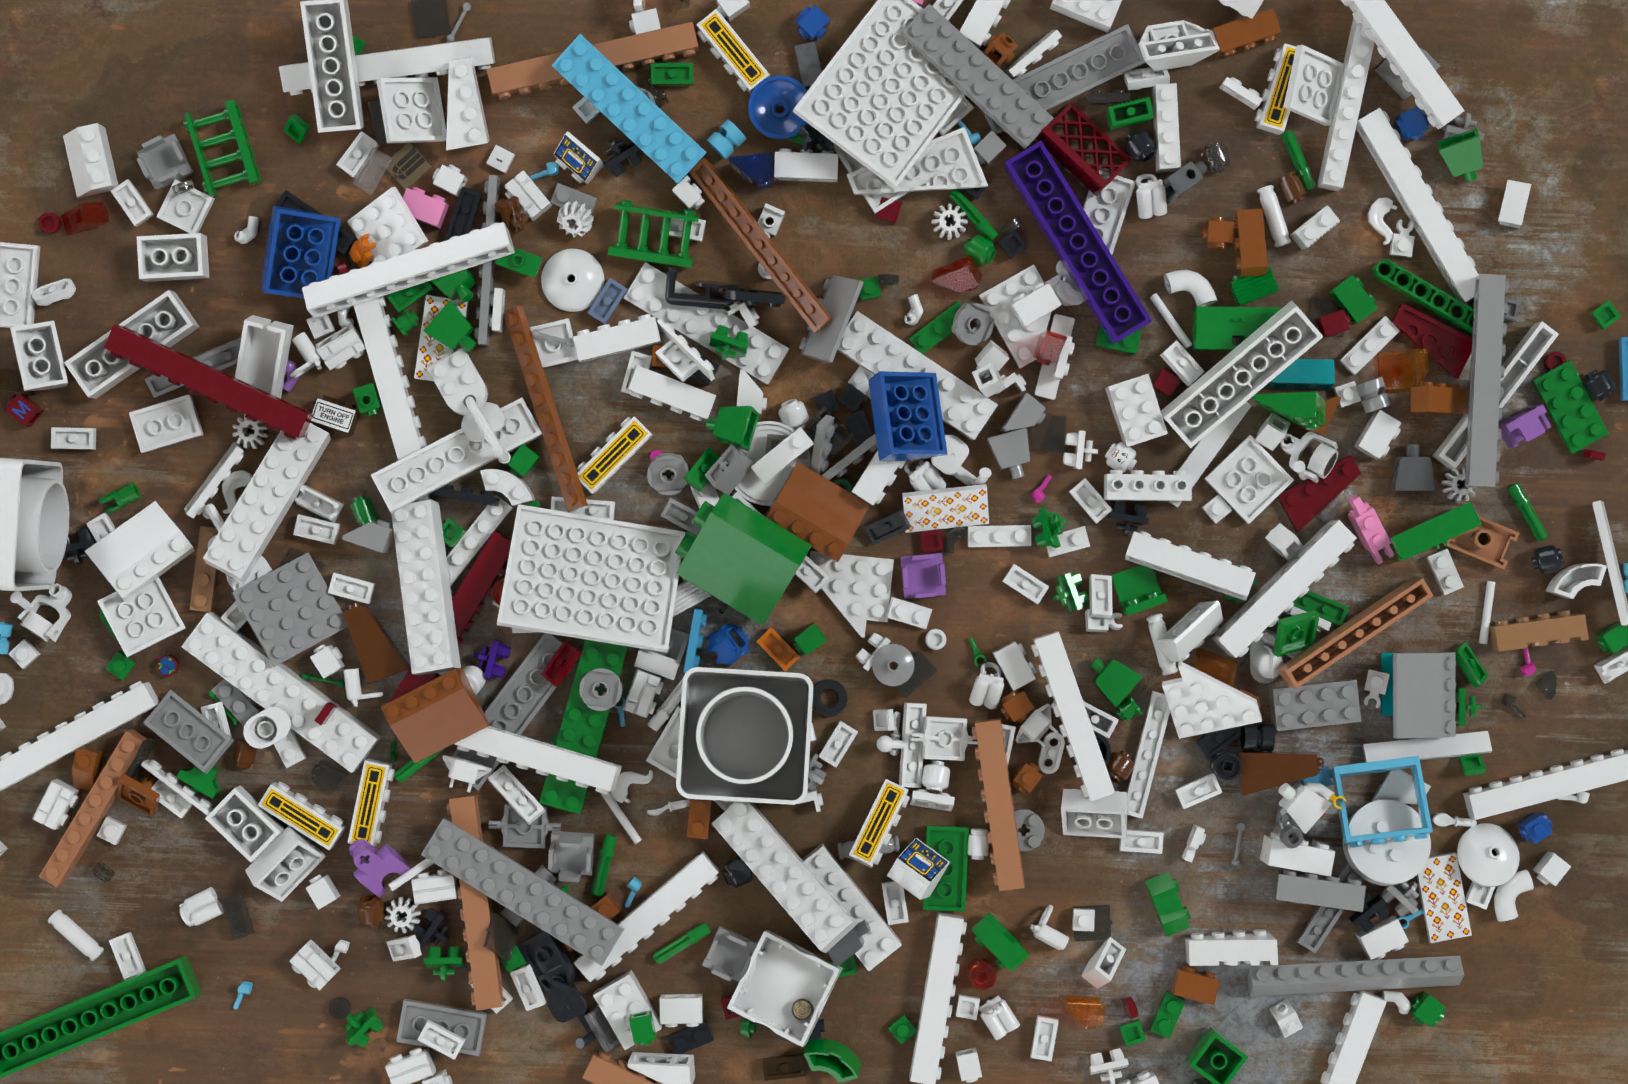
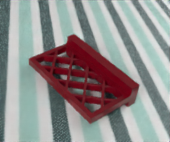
M1072 102L1036 138L1038 142L1042 141L1046 149L1096 197L1132 161L1123 150ZM1069 110L1076 115L1077 122L1067 121L1066 113ZM1054 125L1063 126L1064 135H1057L1051 128ZM1067 126H1077L1078 135H1068ZM1081 127H1088L1092 131V136H1082ZM1068 140H1078L1079 149H1072L1069 146ZM1082 140L1092 141L1093 150H1083ZM1097 141H1103L1107 145V151L1097 150ZM1084 154L1093 155L1094 164H1088L1084 161ZM1098 155H1107L1108 164H1098ZM1112 156H1119L1124 163L1122 165H1113ZM1099 169H1109V178L1107 180H1104L1099 175Z

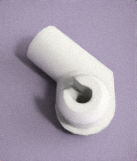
M249 216L247 228L237 231L234 235L235 240L240 244H246L254 239L258 233L259 218Z
M918 294L908 297L911 309L905 315L904 321L911 326L917 324L923 314Z

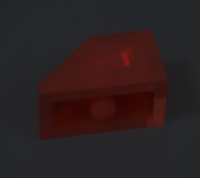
M104 201L80 203L61 215L66 235L96 229L109 222V213L105 208Z
M969 255L935 269L931 282L934 285L963 293L965 291H973L980 286L982 273L972 256Z
M1048 330L1040 333L1033 358L1038 359L1037 363L1049 366L1050 363H1056L1067 337Z

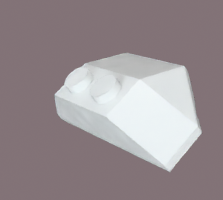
M1184 20L1147 26L1138 44L1145 62L1155 71L1191 66L1220 50L1212 30H1205L1198 25Z

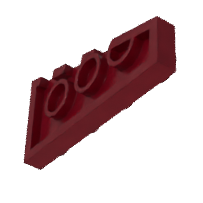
M1401 303L1391 322L1451 376L1458 379L1472 353V338Z
M1352 455L1336 462L1326 478L1323 479L1318 476L1319 481L1317 483L1307 478L1277 496L1296 532H1299L1361 474Z

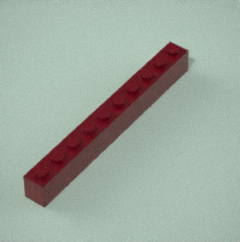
M113 325L104 346L113 357L118 359L124 357L130 360L129 364L138 368L144 366L149 369L148 372L157 377L163 375L168 378V382L177 386L183 384L188 387L187 391L196 395L202 393L207 396V400L216 404L219 402L226 404V409L236 413L241 411L246 414V418L255 422L257 420L265 422V427L275 431L278 428L284 431L286 437L294 440L305 436L314 415L122 325Z
M498 531L492 533L452 599L458 649L463 642V639H461L465 631L469 632L474 624V621H472L476 613L480 614L485 606V603H483L487 595L491 596L496 588V585H494L498 577L501 579L506 572L507 567L505 565L508 562L512 540ZM410 667L389 702L440 677V672L414 675Z

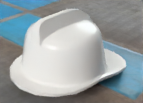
M1261 639L1256 643L1254 641L1251 643L1250 672L1256 681L1266 684L1278 678L1280 674L1277 668L1283 665L1282 656L1277 657L1274 654L1273 646Z
M279 707L267 708L246 722L243 731L244 738L254 748L263 749L269 747L288 735L291 729V720L285 710Z

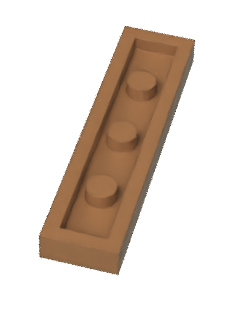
M200 526L189 610L213 612L218 569L206 564L203 559L208 551L207 545L209 540L219 533L213 527Z

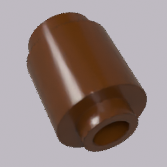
M1291 172L1279 178V187L1287 203L1292 202L1294 205L1304 200V195L1307 193L1298 175L1296 176L1294 172Z
M244 736L243 739H238L233 760H235V766L249 769L251 764H254L258 748L250 746Z

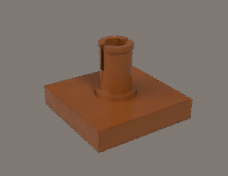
M147 772L139 783L129 776L122 774L118 779L116 798L154 818L158 812L160 794L151 788L158 778L154 775L151 777L152 773Z

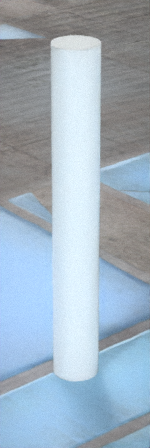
M1158 294L1152 295L1150 297L1151 301L1184 348L1187 349L1192 345L1191 341Z
M1487 581L1479 637V643L1481 644L1488 643L1496 583L1492 581Z
M609 791L608 794L600 793L634 844L640 842L642 839Z
M426 858L390 882L388 886L394 891L434 863Z

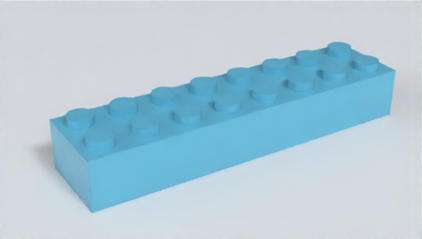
M581 34L551 65L677 184L707 153Z

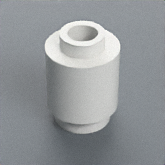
M971 829L968 837V855H972L971 859L984 860V856L989 855L987 829Z

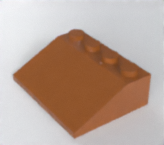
M797 461L766 512L765 517L811 544V547L838 562L851 542L870 504Z
M463 668L453 669L381 706L391 729L414 763H418L490 726Z

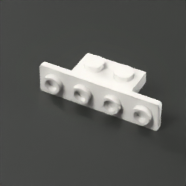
M1055 314L1053 317L1035 390L1036 396L1054 400L1060 379L1063 378V375L1067 376L1070 364L1067 363L1068 355H1072L1075 343H1072L1073 337H1071L1074 318Z
M659 318L656 321L658 327L669 342L655 352L656 356L682 382L698 369L711 381L714 380L715 377L712 372L714 368L708 360L703 361L700 358L699 352L694 347L690 348L682 335L677 336L674 333V328L668 322L664 323Z
M145 760L141 763V766L158 778L151 789L160 794L159 802L181 819L184 818L193 805L207 816L214 810L208 800L200 799L189 786H183L177 782L179 779L170 772H164L161 769L162 766L155 760Z

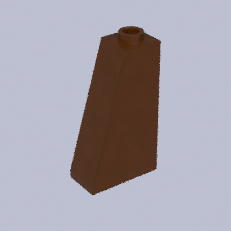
M360 602L347 606L348 610L344 611L343 614L367 684L409 670V663L368 605H360Z
M1243 751L1240 753V761L1242 763V770L1240 772L1241 795L1317 776L1320 774V770L1324 769V760L1320 758V752Z

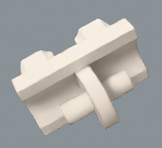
M1079 430L1077 433H1066L1065 445H1074L1075 454L1064 453L1063 464L1073 466V469H1082L1083 453H1085V461L1091 462L1092 454H1098L1097 449H1092L1093 441L1087 440L1086 448H1084L1086 431Z
M873 633L868 639V642L876 648L873 653L870 654L862 648L855 656L867 671L872 666L875 653L881 647L891 642L886 636L883 638L881 635Z
M1120 1048L1109 1051L1112 1062L1104 1063L1102 1053L1090 1055V1075L1107 1072L1108 1074L1100 1075L1101 1081L1109 1080L1110 1084H1115V1079L1122 1077L1121 1071L1113 1072V1070L1126 1068L1129 1065L1128 1060L1124 1059Z

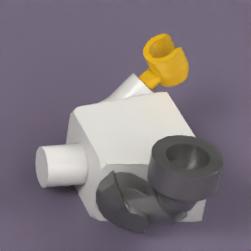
M1297 782L1293 787L1288 783H1284L1278 790L1283 798L1279 802L1280 807L1276 814L1277 827L1279 826L1281 832V842L1291 849L1298 847L1303 840L1302 832L1306 834L1331 806L1332 803L1329 801H1333L1336 808L1342 809V807L1336 804V800L1341 798L1346 801V798L1335 796L1332 790L1320 783L1307 782L1302 785Z

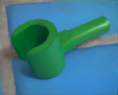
M973 637L969 638L968 640L974 653L973 662L978 666L977 658L983 657L986 664L987 659L984 654L980 653Z

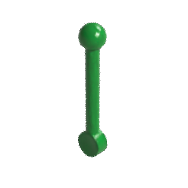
M304 673L301 676L304 679L336 684L338 687L345 686V681L342 679L338 681L328 678L323 679V677Z
M211 690L208 691V694L217 703L221 702ZM223 704L225 713L231 719V723L238 725L239 721Z

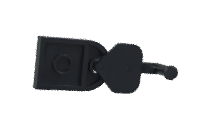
M668 266L665 300L671 305L723 309L733 305L736 300L747 301V305L758 306L760 302L768 303V307H780L781 304L786 302V296L783 292L742 289L736 284L697 280L695 286L706 287V295L675 292L677 273L680 271ZM719 288H723L722 297L710 296L711 291L719 292Z
M543 931L520 942L517 947L526 963L531 965L539 985L549 992L547 1006L553 1017L562 1023L576 1017L580 1019L587 1034L584 1037H578L575 1044L578 1049H584L585 1046L596 1039L595 1034L584 1017L590 1011L587 1008L583 995L574 984L575 970L557 938Z

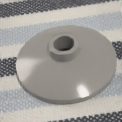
M885 645L873 657V673L885 685H902L913 674V656L908 649L901 645ZM894 661L898 664L896 669L890 668L891 662Z

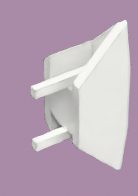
M1047 703L1030 715L1020 727L1015 739L1016 743L1038 742L1044 748L1047 746L1040 739L1049 729L1056 734L1058 733L1052 726L1051 705Z
M443 755V760L449 769L448 777L451 778L449 787L453 788L454 780L457 779L468 782L467 792H470L472 784H475V780L492 771V768L474 761Z

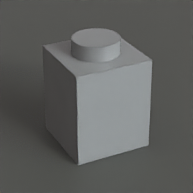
M991 131L974 147L979 164L982 165L984 163L988 166L1007 145Z

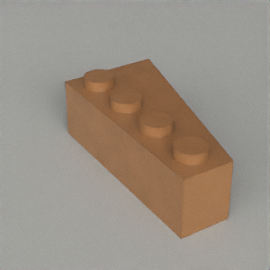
M1570 610L1557 611L1555 616H1550L1549 613L1537 614L1536 619H1529L1528 616L1518 617L1516 622L1508 623V620L1495 621V625H1491L1489 628L1492 651L1497 652L1528 648V645L1532 647L1546 646L1549 642L1568 643L1570 639L1589 640L1585 614L1570 613Z

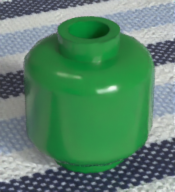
M979 235L974 236L972 239H967L963 247L965 258L978 266L990 264L996 253L993 242Z

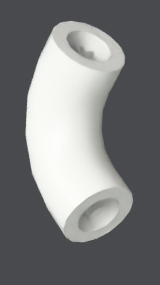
M1178 270L1164 274V283L1169 294L1178 291H1188L1193 295L1196 305L1201 307L1217 302L1215 292L1209 281L1199 273L1190 270Z
M1527 869L1516 872L1508 882L1497 887L1494 895V908L1499 922L1517 918L1516 897L1523 892L1534 889L1532 878Z

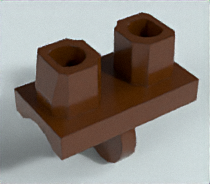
M512 196L508 200L502 198L495 203L496 211L502 215L498 223H505L512 239L517 232L524 230V226L528 224L529 218L526 214L521 213L519 198L516 196Z

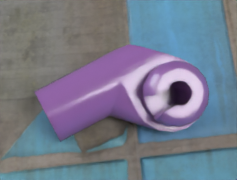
M289 359L285 372L287 378L283 384V389L288 392L292 390L299 377L291 378L290 374L298 367L294 361Z

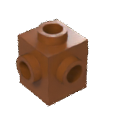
M1002 32L998 37L993 36L986 43L988 48L984 51V54L998 67L1004 63L1008 65L1016 56L1014 51L1018 48V45L1010 36Z

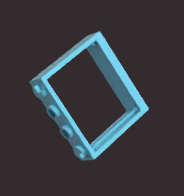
M1419 756L1335 766L1331 769L1335 795L1344 797L1340 777L1411 768L1422 828L1351 836L1345 801L1339 798L1337 799V805L1342 807V809H1338L1344 845L1350 844V847L1354 848L1363 846L1364 842L1378 845L1384 844V840L1393 839V842L1406 841V837L1414 836L1415 840L1428 838L1427 834L1432 833L1433 830Z

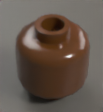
M1122 750L1120 753H1111L1110 762L1106 766L1111 781L1119 783L1128 779L1135 766L1129 753Z
M374 894L362 897L356 906L359 921L363 925L374 928L379 926L385 919L386 911L383 899Z

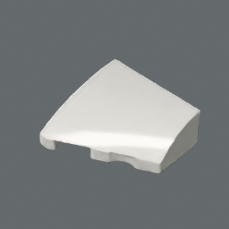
M1402 770L1389 771L1383 783L1379 785L1372 802L1386 799L1399 801L1404 804H1417L1413 777ZM1424 783L1425 792L1427 794L1431 786Z

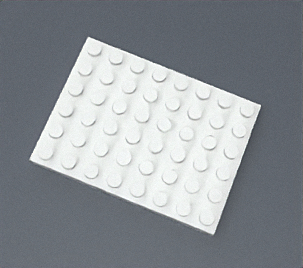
M877 0L793 110L796 115L894 189H896L965 96L957 86L900 35L923 10L922 7L912 0Z
M518 504L497 625L667 652L679 578L676 572L681 565L682 558L675 554V551L684 538L685 532Z

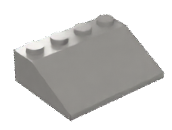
M832 275L830 279L826 278L822 290L825 291L823 298H818V300L833 319L818 333H814L810 326L807 325L809 333L807 338L803 337L799 349L802 350L800 355L823 364L833 362L864 282Z
M1455 652L1393 653V738L1455 737Z

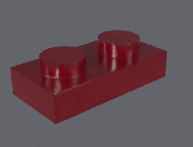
M564 640L541 675L552 685L559 687L582 652L570 642Z

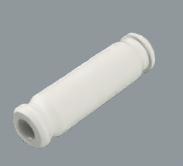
M1268 185L1258 189L1257 193L1260 195L1264 215L1272 239L1275 241L1274 245L1277 248L1291 243V239H1289V232L1276 193L1273 191L1274 187L1273 185Z
M1157 613L1147 616L1146 620L1149 623L1148 627L1159 666L1162 669L1161 673L1162 675H1170L1178 672V668H1176V662H1170L1155 643L1167 632L1165 622L1162 619L1163 615Z
M58 909L48 919L49 924H52L59 933L85 956H88L91 961H95L104 951L103 947H100L72 919L63 914L62 910Z

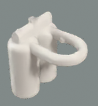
M1148 173L1138 176L1136 178V185L1138 186L1136 190L1138 217L1148 219L1153 214L1156 216L1165 215L1167 213L1165 185L1162 179L1157 180L1155 175ZM1143 179H1152L1148 180V183L1140 182Z
M305 332L293 338L294 346L306 363L290 374L291 378H297L313 367L321 370L320 363L322 359Z
M923 459L908 460L905 463L904 470L909 475V481L916 492L946 488L945 481L933 464L928 461L924 462ZM919 462L920 467L917 466L914 472L909 470V466L912 463Z
M992 662L982 664L980 674L975 679L969 698L971 704L975 706L984 704L989 709L997 708L1004 688V678L1001 677V668L997 664ZM992 667L997 673H995V676L994 674L986 675L985 668Z
M359 668L343 670L346 696L352 702L353 707H358L357 700L383 696V692L362 694Z
M212 887L185 899L184 903L179 905L180 915L189 927L201 925L224 913L223 907L217 900L216 892Z
M1048 905L1038 925L1031 924L1030 930L1035 938L1057 950H1064L1069 937L1046 925L1053 910V905Z
M999 995L992 1000H986L987 1003L979 1006L980 1016L995 1040L1001 1039L1008 1032L1020 1026L1019 1021L1006 1001L1001 999Z

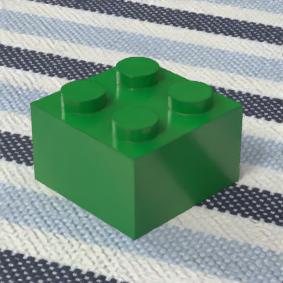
M1210 1026L1186 1058L1189 1066L1213 1084H1229L1249 1057L1243 1050Z

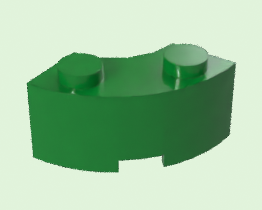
M1169 872L1146 880L1145 884L1150 899L1155 905L1157 917L1166 937L1190 928L1188 919L1191 916L1187 907H1183L1177 891H1180L1177 880L1171 879Z
M990 912L971 929L976 935L975 941L982 948L986 946L997 957L995 962L1002 969L1007 967L1013 972L1030 956L1025 948Z
M830 1039L808 1040L804 1056L811 1071L828 1072L836 1078L838 1083L859 1077L861 1062L848 1047Z

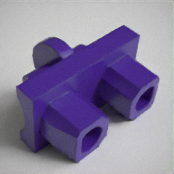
M493 640L489 655H487L489 647L483 646L481 653H475L474 655L475 658L480 659L478 667L484 668L486 660L488 661L484 678H503L505 676L506 666L498 665L496 662L498 657L508 659L511 647L501 644L502 641Z

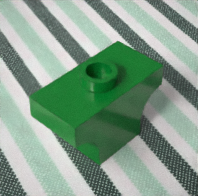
M514 248V254L498 258L495 261L496 265L510 271L536 278L543 258Z
M215 765L207 774L195 766L193 769H181L177 775V778L190 785L189 788L198 794L202 792L212 799L218 797L222 790L217 783L218 775L222 769Z

